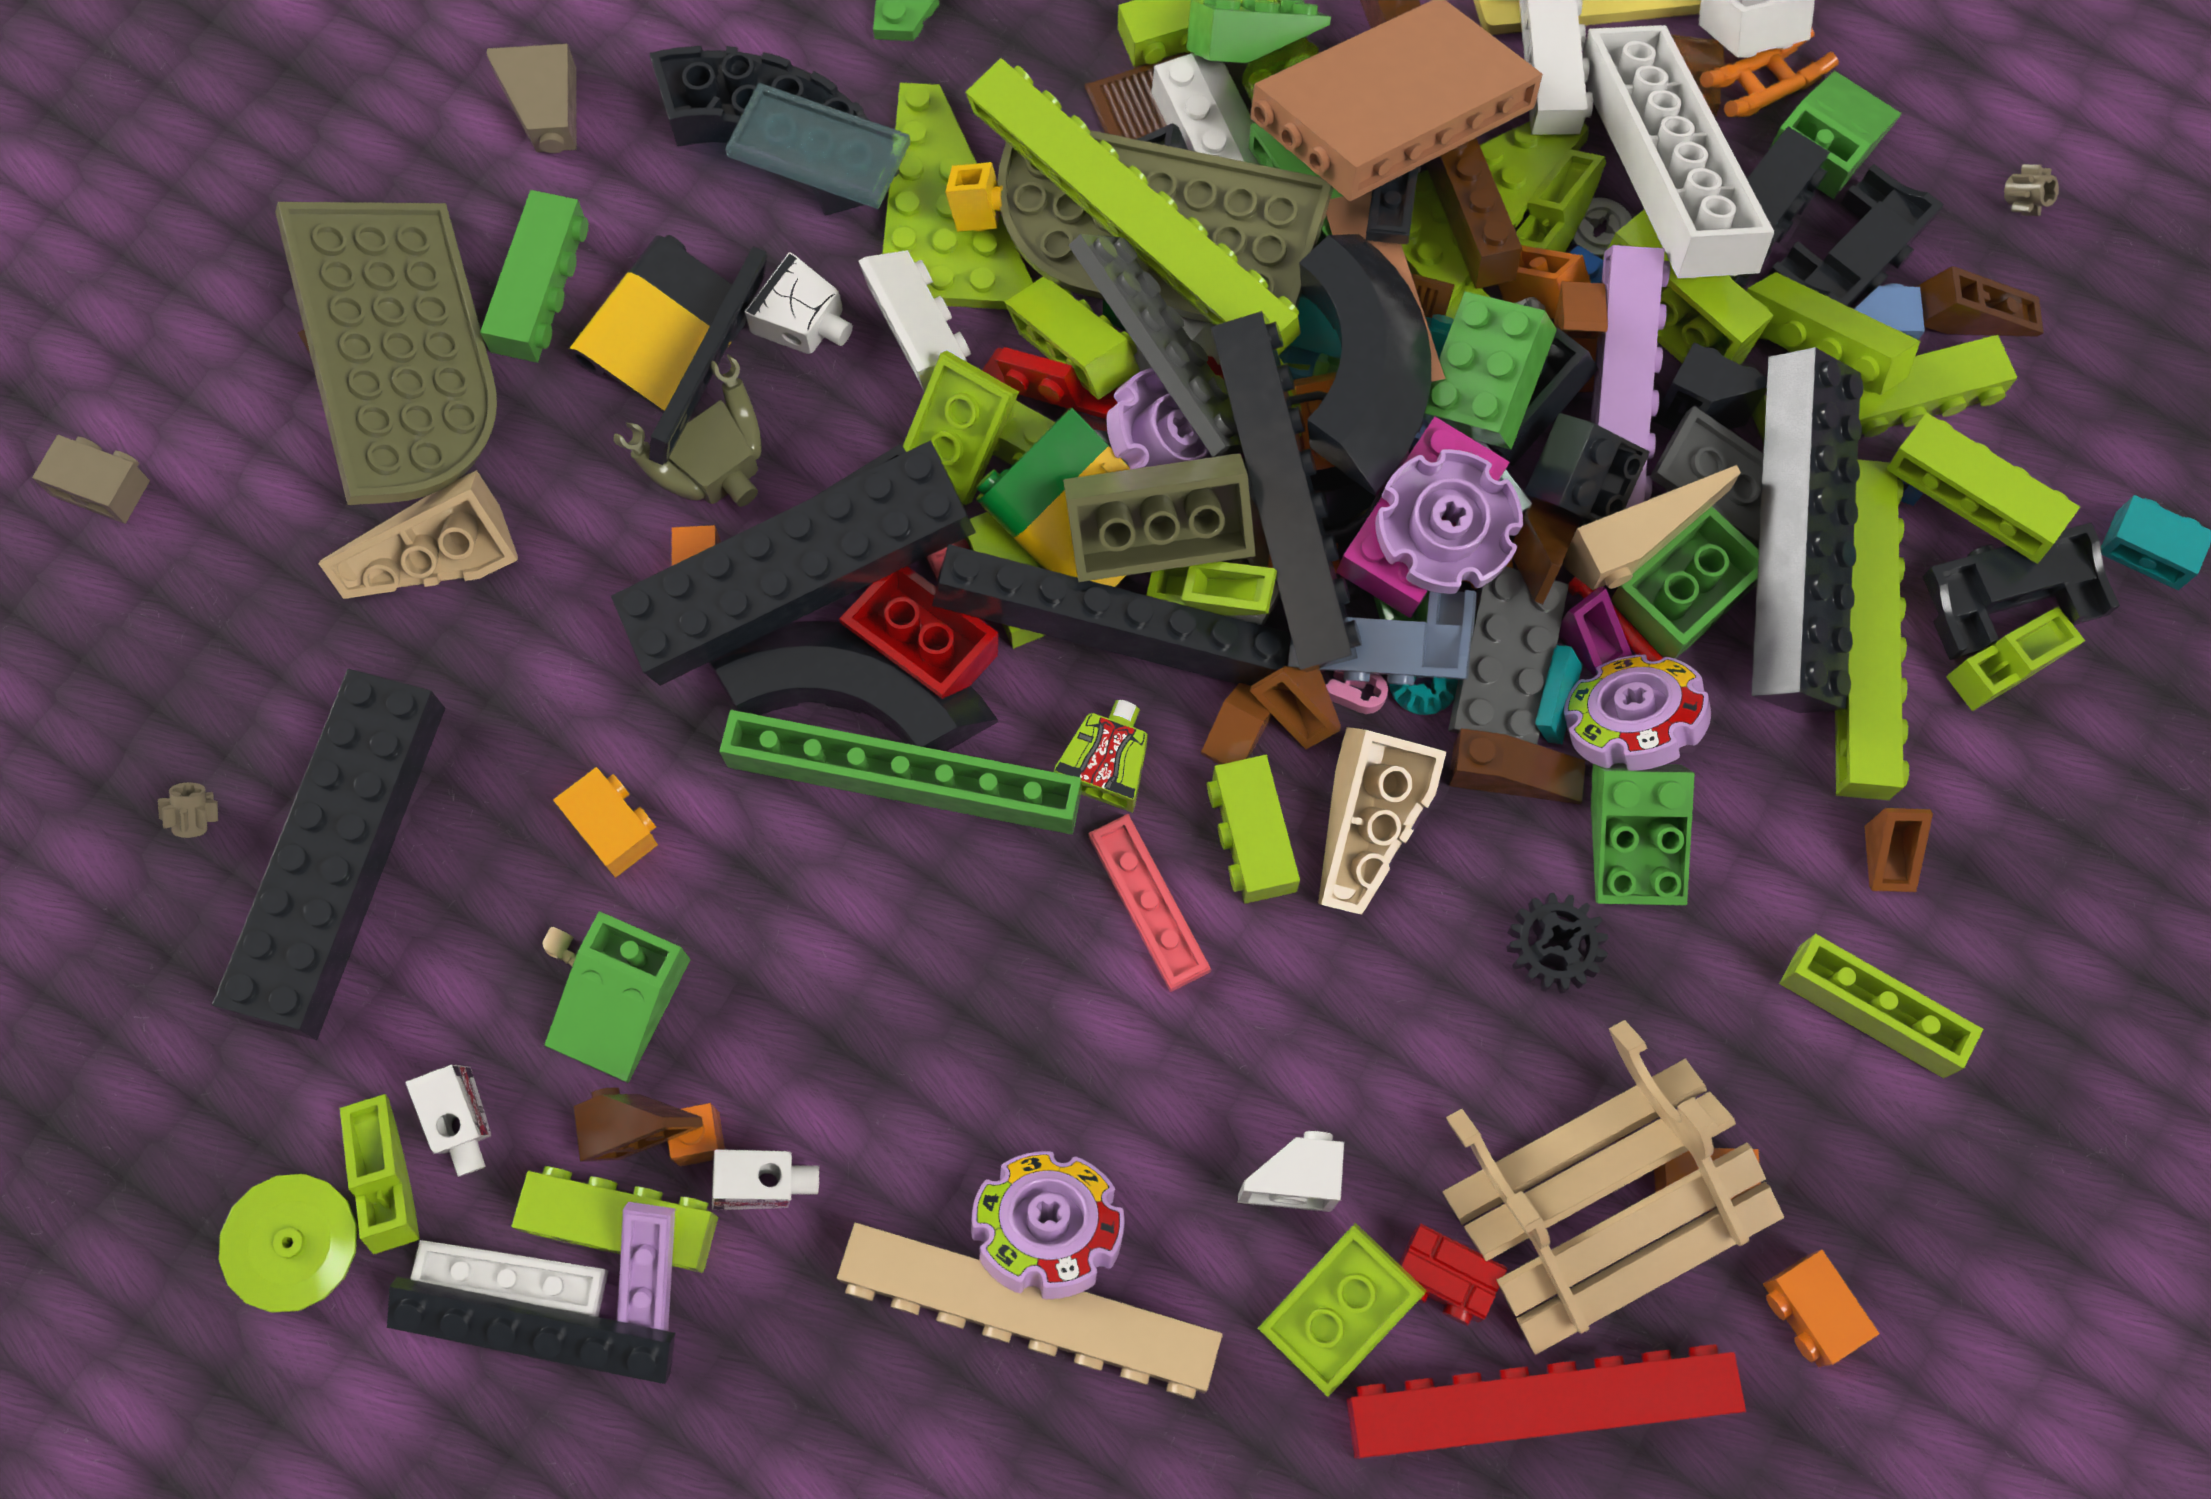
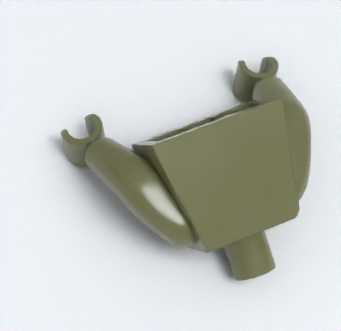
M727 354L731 362V369L727 373L720 374L719 368L714 361L710 365L712 373L724 382L722 391L726 405L722 400H719L687 423L667 463L661 465L649 460L650 444L644 442L645 433L642 427L637 424L625 423L633 432V438L629 443H626L625 439L619 434H614V442L619 447L631 449V457L651 480L665 490L692 501L704 499L710 504L718 502L728 494L739 507L749 504L758 494L757 488L751 483L749 478L758 471L756 460L761 456L762 445L760 429L752 403L742 380L737 378L740 373L739 363Z

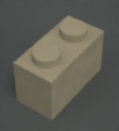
M58 434L32 477L50 496L124 524L128 521L150 482L138 468L139 462L130 455L121 451H115L112 455L102 451L101 447L86 438L77 437L74 441Z

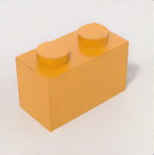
M595 767L554 798L553 801L616 878L658 846L650 833L656 826L640 806L634 811L631 810L624 801L630 794L614 774L606 779L601 771Z

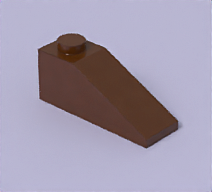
M1955 266L1947 268L1916 286L1920 287L1924 327L1952 335L2037 337L2044 333L2039 297Z
M1532 499L1531 507L1528 508L1527 512H1522L1523 526L1513 540V543L1517 545L1513 559L1534 601L1543 605L1561 568L1580 518Z
M1461 728L1453 744L1449 786L1581 804L1586 760L1506 734Z
M617 1087L595 1090L591 1092V1099L574 1106L580 1161L621 1160L703 1127L701 1116L641 1094H620V1089Z

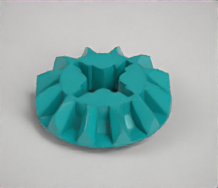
M1434 678L1431 683L1432 691L1427 689L1424 684H1414L1412 686L1389 684V688L1396 702L1407 711L1419 715H1431L1444 710L1452 703L1455 698L1458 679Z

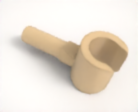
M551 927L543 940L544 950L549 956L563 960L566 964L573 966L576 955L567 950L573 937L560 929Z

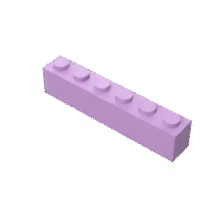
M1612 245L1604 252L1602 283L1605 284L1608 330L1605 334L1597 337L1595 364L1598 367V371L1594 374L1591 422L1650 451L1647 459H1652L1655 452L1656 437L1654 433H1650L1651 416H1656L1659 406V391L1653 390L1654 374L1660 372L1663 360L1662 347H1657L1658 330H1663L1666 321V305L1660 304L1661 289L1668 284L1670 263L1669 261H1664L1665 248ZM1647 460L1625 509L1650 500L1652 479L1649 478L1650 476H1646Z

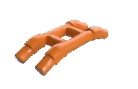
M1811 27L1810 39H1811L1812 37H1814V31H1813L1812 27ZM1806 40L1794 43L1789 48H1774L1758 52L1753 57L1744 58L1733 64H1727L1715 70L1703 72L1700 76V84L1705 88H1722L1733 84L1737 80L1749 95L1740 97L1737 100L1728 101L1724 106V112L1728 117H1747L1759 112L1761 108L1813 85L1823 75L1839 65V61L1833 52H1828L1816 62L1810 63L1795 74L1783 59L1795 52L1799 46L1808 41ZM1764 66H1767L1779 80L1778 83L1768 88H1765L1753 73Z

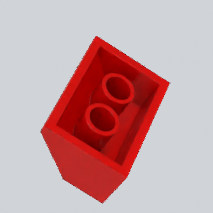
M906 566L873 582L839 618V621L943 699L971 686L998 656L999 633L977 617L932 606L936 587Z

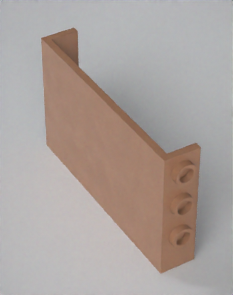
M1432 0L1255 83L1250 118L1305 163L1314 173L1318 174L1346 199L1352 201L1533 109L1543 74L1446 0Z

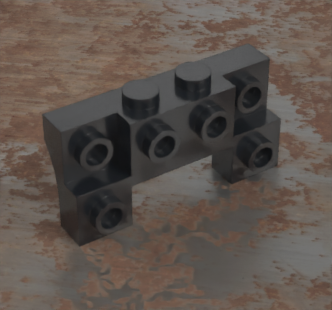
M1873 164L1868 169L1864 178L1856 186L1852 185L1848 189L1841 202L1859 216L1861 220L1828 253L1825 260H1821L1797 241L1792 246L1787 257L1781 263L1777 261L1772 266L1767 277L1777 272L1850 307L1866 292L1871 294L1878 286H1882L1889 277L1885 272L1891 266L1898 270L1914 252V249L1909 245L1936 218L1944 204L1928 192L1918 191L1901 184Z
M2092 523L2064 530L2038 564L2008 545L1994 549L1993 545H1986L1973 550L1967 557L1932 566L1922 576L1939 614L1933 623L1949 660L1981 652L1999 641L1989 614L2055 596L2062 612L2073 625L2109 616L2120 606L2107 578L2102 562L2100 540Z

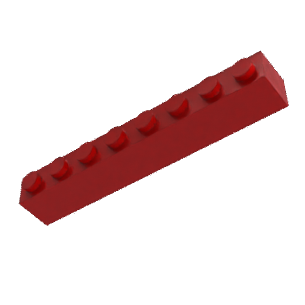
M1713 1344L1688 1348L1690 1357L1672 1359L1670 1350L1641 1353L1643 1363L1624 1365L1623 1355L1594 1359L1595 1368L1577 1370L1576 1361L1548 1364V1374L1530 1376L1528 1367L1499 1370L1500 1380L1482 1382L1481 1372L1452 1376L1453 1385L1434 1387L1433 1378L1405 1381L1406 1391L1387 1393L1386 1384L1357 1387V1397L1346 1399L1354 1458L1359 1459L1746 1412L1735 1352L1719 1354L1718 1345Z

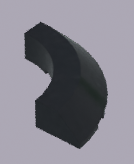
M702 45L677 47L649 53L677 147L708 142L730 143L767 153L785 163L804 179L817 197L825 216L864 206L899 174V167L891 148L878 126L875 127L864 114L863 108L857 102L853 103L838 91L836 84L815 71L811 74L793 66L791 60L766 52H763L762 56L738 51V47L727 46L726 51L703 50Z
M1359 234L1328 235L1299 262L1302 294L1313 302L1325 315L1333 330H1336L1342 347L1340 364L1335 380L1319 407L1307 419L1309 443L1312 450L1376 497L1408 457L1409 448L1417 432L1420 433L1423 424V416L1431 389V349L1428 331L1421 309L1410 287L1395 266L1376 247Z
M791 622L709 662L735 709L740 712L762 715L774 710L798 706V703H825L826 706L842 708L859 714L863 712L874 717L897 735L905 744L946 752L998 723V719L983 698L971 686L942 699L840 622Z

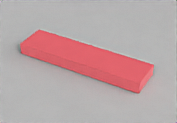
M1129 814L1089 832V839L1169 991L1172 992L1210 973L1211 968Z

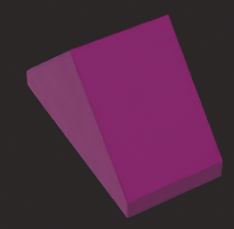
M1602 586L1597 588L1569 610L1563 618L1559 638L1566 646L1572 647L1578 659L1594 677L1597 675L1596 668L1611 660L1632 656L1606 588Z

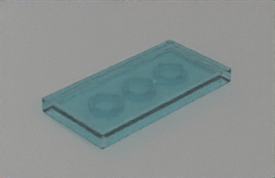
M758 83L725 150L727 157L879 209L911 142L909 134Z

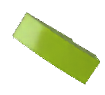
M1572 149L1566 152L1527 202L1530 215L1516 231L1521 245L1559 252L1566 251L1595 194L1606 164L1605 156Z
M1219 561L1152 571L1147 596L1220 615L1268 614L1277 570L1275 568Z
M2056 607L2005 635L1994 645L1965 660L1949 673L1946 678L1973 712L2075 649L2085 639L2062 610Z
M384 1094L341 1107L340 1116L348 1189L356 1199L361 1241L373 1254L420 1240L411 1184L389 1098Z

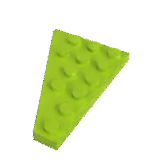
M900 83L893 155L899 167V174L890 181L883 254L908 250L914 263L922 260L933 281L927 285L933 298L941 296L946 306L1008 310L1005 301L1031 285L1033 281L1008 233L1001 214L997 229L957 232L945 193L951 168L953 165L977 163L940 85Z
M1529 121L1480 145L1513 227L1516 228L1523 220L1524 213L1529 210L1528 200L1569 149L1579 151L1588 140L1589 128L1585 123H1583L1580 134L1531 135ZM1425 170L1419 173L1417 178L1408 245H1401L1410 273L1455 284L1447 309L1449 310L1452 307V300L1465 285L1468 286L1472 279L1429 172Z

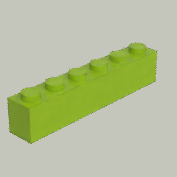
M1994 335L1915 356L1909 376L1904 381L1882 395L1863 390L1859 407L1862 434L1865 437H1873L1883 433L1891 426L1903 424L1904 427L1917 425L1926 412L1932 416L1942 413V416L1948 417L1963 411L1967 406L1980 403L1981 406L1985 407L2004 399L2007 390L2018 377L1999 336ZM1767 395L1762 397L1752 414L1763 443Z

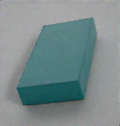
M1556 645V648H1554L1535 721L1536 726L1548 743L1563 744L1567 728L1564 716L1565 702L1571 689L1579 681L1582 664L1570 646Z

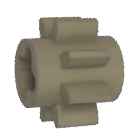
M2023 164L2021 174H2012L2008 178L2004 188V197L2006 202L2012 205V212H2021L2023 216H2040L2041 206L2048 207L2055 202L2059 192V184L2057 178L2051 175V168H2042L2039 164Z
M191 782L176 784L169 789V798L158 799L159 819L163 821V828H171V832L178 837L191 838L203 835L207 831V822L218 821V801L214 800L213 792L206 793L205 787L201 784Z

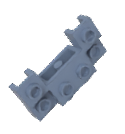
M1465 590V592L1457 591L1455 594H1445L1429 591L1427 623L1347 617L1348 621H1356L1360 632L1362 646L1355 647L1358 658L1316 670L1344 672L1343 680L1353 682H1370V674L1387 675V683L1397 685H1414V677L1468 680L1471 637H1473L1476 592ZM1291 638L1288 667L1299 668Z

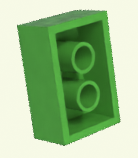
M1465 291L1439 357L1445 379L1431 382L1430 396L1423 416L1428 424H1430L1435 416L1473 440L1512 449L1557 331L1547 312Z
M1711 506L1634 572L1632 579L1618 586L1611 602L1663 657L1677 659L1757 585L1759 549Z

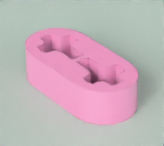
M1334 671L1333 677L1340 681L1331 679L1328 684H1325L1332 702L1364 714L1374 713L1381 709L1388 694L1387 682L1381 675L1370 674V682H1353L1343 680L1344 672ZM1366 684H1371L1374 686L1373 693L1379 697L1371 696L1369 701H1365L1360 698L1362 692L1357 688L1364 689Z

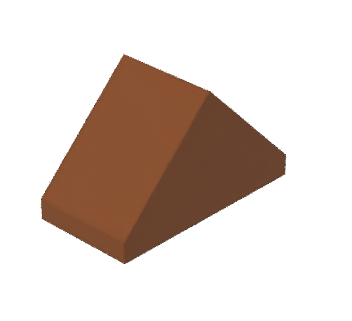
M1562 281L1554 325L1571 338L1596 339L1605 334L1608 330L1605 284Z
M1284 666L1253 684L1250 688V692L1305 749L1340 731L1341 724L1320 670L1305 672L1298 667Z
M1239 683L1225 699L1204 744L1201 755L1220 765L1250 757L1273 716L1250 692L1251 686Z
M1884 808L1864 826L1868 878L1871 891H1917L1933 817L1931 809Z

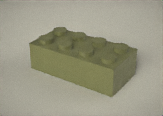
M1240 453L1063 479L1078 582L1256 556L1248 475Z

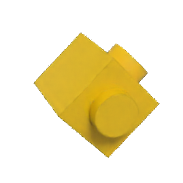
M992 162L952 166L945 193L957 232L997 229L1001 213L1000 207H1002L1001 191L1003 186H998Z

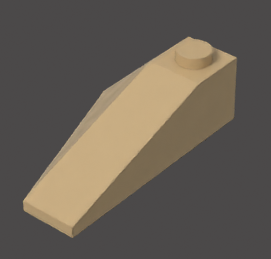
M1735 465L1577 528L1563 560L1565 569L1592 590L1605 585L1612 589L1625 584L1632 579L1634 572L1731 490L1741 473L1738 466Z
M476 470L454 481L446 488L426 496L320 560L319 565L342 598L346 599L394 592L397 588L424 584V587L439 585L440 581L464 578L465 581L480 579L517 561L518 555L500 505Z
M1346 727L1335 770L1318 904L1363 914L1389 872V863L1402 842L1406 843L1413 832L1411 828L1424 807L1428 808L1435 797L1446 751L1369 730Z

